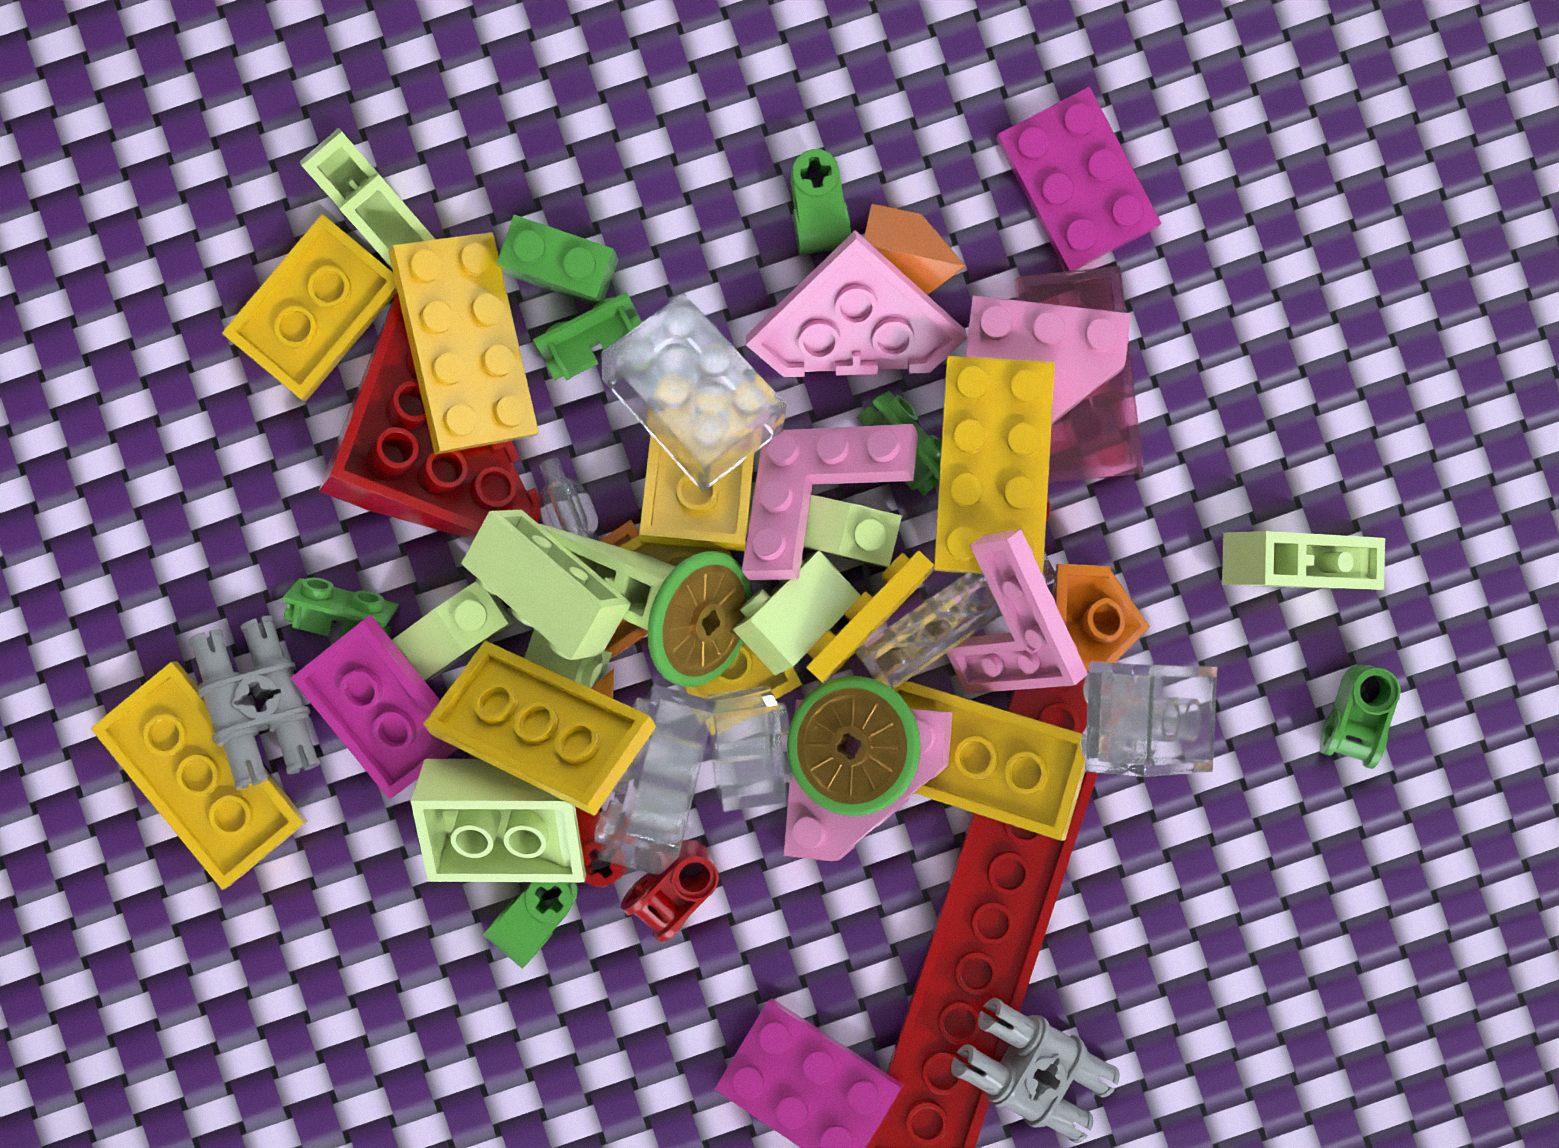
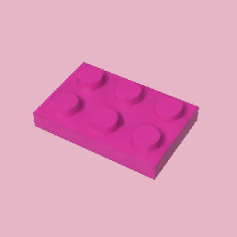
M1090 86L997 135L996 140L1066 274L1145 235L1162 224Z
M372 615L361 621L291 677V680L389 800L418 779L424 759H445L459 749L431 735L423 725L440 702V699Z
M771 998L765 1004L714 1090L800 1148H866L904 1085Z

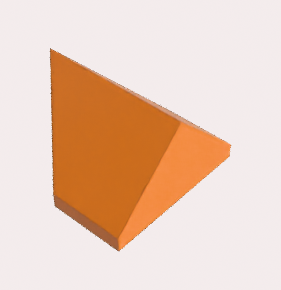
M871 204L864 239L927 295L966 267L922 214Z
M1056 565L1052 596L1071 639L1077 647L1083 665L1087 672L1106 673L1150 626L1111 571V566Z

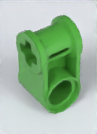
M810 149L803 152L796 159L790 181L794 204V228L799 255L833 251L851 235L849 215L843 198L837 161L830 153L822 149ZM809 166H816L818 174H827L823 178L820 188H813V184L809 179L802 180V177L806 176Z
M1365 664L1353 666L1345 672L1341 679L1332 711L1325 722L1321 734L1320 752L1322 754L1330 756L1336 752L1361 760L1362 765L1369 769H1374L1379 764L1386 748L1388 731L1401 693L1399 681L1393 673L1383 668ZM1375 676L1380 685L1379 694L1373 701L1365 703L1360 695V686L1366 678ZM1350 735L1353 737L1360 738L1361 742L1358 743L1346 739V736Z
M530 882L517 899H513L483 933V936L523 969L553 934L552 931L570 911L578 894L577 882ZM555 885L562 892L558 899H554L549 904L542 897L546 890H550Z

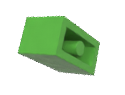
M513 215L497 266L507 276L595 306L601 300H604L618 263V257L613 248Z

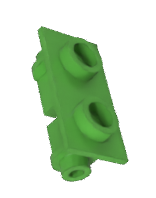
M625 292L616 298L611 297L601 300L592 310L570 321L554 324L545 334L533 339L544 357L553 379L556 381L564 376L567 381L599 364L591 348L601 344L609 359L634 345L640 344L639 338L648 333L628 293Z
M887 391L872 401L879 411L871 404L856 418L862 426L913 424L919 437L913 481L905 482L912 491L918 489L925 496L939 484L933 474L939 479L942 441L934 435L928 436L916 422L918 419L917 413L907 400L899 395L894 397L890 391Z
M299 578L282 599V602L288 603L284 612V621L292 622L293 628L329 637L332 634L335 620L342 622L339 639L369 615H372L390 637L391 627L386 625L399 606L398 603L384 600L378 593L371 591L352 592L336 588L331 582L321 578Z

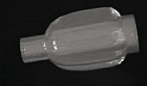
M558 458L542 462L539 467L546 484L539 496V506L544 524L595 540L593 533L598 526V517L583 485L577 480L565 477Z

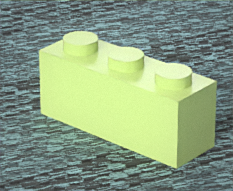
M523 510L489 511L461 562L465 568L477 577L476 582L482 589L500 597L512 608V614L517 620L525 625L534 627L549 641V647L556 654L570 660L602 655L632 604Z

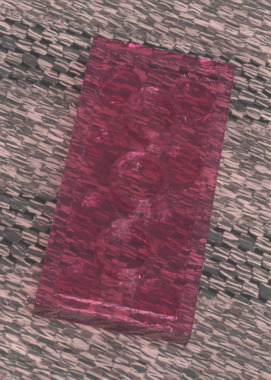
M1120 266L1016 277L1014 280L1017 301L1126 313ZM1129 337L1123 370L1109 381L1104 382L1083 398L1074 408L1051 424L1048 484L1144 473Z

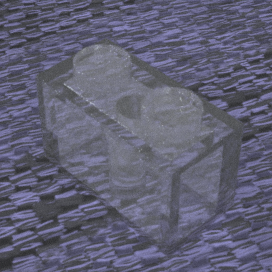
M769 686L707 694L715 792L723 811L786 803L785 783L792 782L793 773L787 751L782 752L781 735L789 734V720L785 703H778Z

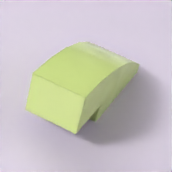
M340 128L335 130L300 161L302 167L391 268L388 250L393 245L436 240Z

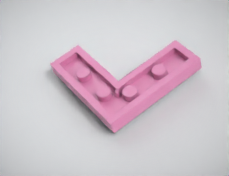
M913 424L764 431L742 572L748 580L799 579L812 485L913 481L919 437Z
M1022 530L984 535L971 544V549L1011 633L957 638L944 648L965 693L1076 685L1088 673Z

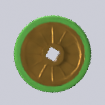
M706 551L685 559L671 571L655 596L648 621L649 651L659 673L673 684L695 687L710 682L730 666L738 655L740 646L744 644L742 639L732 629L745 617L740 608L752 597V590L748 578L742 572L741 565L729 555L717 551Z
M845 676L830 680L808 694L792 718L787 740L789 764L798 785L804 793L826 810L847 816L872 814L894 803L912 782L918 768L921 751L918 725L907 703L889 686L877 680L861 676ZM852 736L861 741V747L855 755H852L845 749V744H848Z

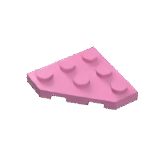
M855 230L746 335V346L783 377H805V372L835 371L836 376L878 374V370L908 369L909 374L931 373L947 356L967 340L966 330Z
M973 295L965 357L1055 362L1052 406L1053 424L1079 404L1092 391L1123 370L1126 361L1131 313Z
M796 699L795 712L803 700ZM911 709L920 734L921 751L918 768L906 791L894 803L878 812L862 816H847L826 810L804 793L798 785L792 770H790L784 856L825 861H838L855 847L854 845L872 829L881 825L905 804L911 795L949 765L953 712ZM853 736L848 744H845L846 751L852 755H855L861 747V741Z

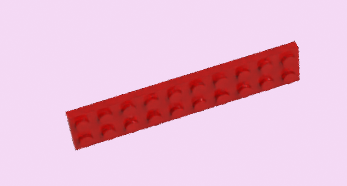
M1083 678L1073 686L1012 690L1006 711L1095 737L1066 840L1060 841L972 812L886 1072L904 1086L866 1148H975L990 1102L985 1095V1091L963 1079L953 1076L951 1072L952 1060L955 1057L965 1064L972 1066L968 1059L957 1053L966 1044L972 1045L976 1050L999 1063L1007 1051L1009 1043L990 1032L980 1029L978 1025L979 1014L982 1011L996 1020L1000 1019L995 1015L996 1013L984 1007L992 998H998L1004 1004L1020 1012L1125 691L1087 678Z

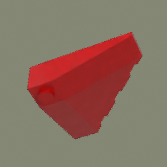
M396 292L334 447L319 492L368 511L472 540L475 539L489 511L523 510L538 523L544 505L535 488L526 491L513 464L520 457L512 441L434 454L398 292Z

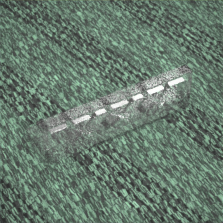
M1044 551L1043 578L1047 584L1054 579L1055 571ZM967 573L857 648L855 653L874 680L882 682L891 689H895L994 621L1002 613L984 574Z

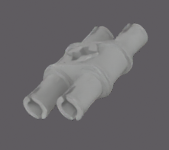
M273 616L261 617V623H258L257 619H252L240 626L255 667L245 674L240 675L239 672L233 671L221 629L210 630V636L207 638L205 632L189 639L203 680L199 684L198 694L200 698L205 700L215 732L212 735V739L218 746L224 747L236 790L248 788L250 783L255 786L269 780L254 737L259 731L266 729L275 731L287 767V774L299 773L300 768H303L305 771L320 764L305 722L310 719L309 714L311 712L308 706H304L299 688L291 680V677L294 675L293 671L296 670L295 662H291V658L284 657L274 626ZM249 692H252L256 699L265 698L267 700L260 712H257L253 705L244 706L242 704Z
M998 998L990 999L984 1007L996 1013L995 1015L1000 1019L996 1020L981 1011L978 1025L980 1029L992 1033L1009 1043L1010 1046L999 1063L976 1050L972 1045H963L957 1053L968 1059L972 1066L954 1057L951 1064L953 1076L963 1079L985 1091L990 1104L1013 1111L1022 1116L1026 1124L1032 1127L1048 1126L1068 1137L1074 1143L1084 1141L1088 1135L1075 1128L1076 1126L1073 1122L1091 1131L1093 1116L1089 1111L1081 1109L1063 1099V1096L1074 1080L1094 1091L1096 1095L1103 1098L1113 1093L1114 1089L1103 1083L1099 1077L1102 1076L1118 1085L1120 1078L1119 1069L1087 1052V1047L1081 1038L1074 1035L1068 1036L1049 1025V1022L1043 1016H1025L1004 1004Z

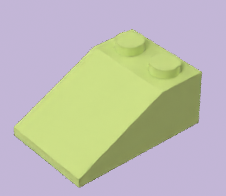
M424 759L411 798V805L428 881H585L586 872L574 805L478 759Z

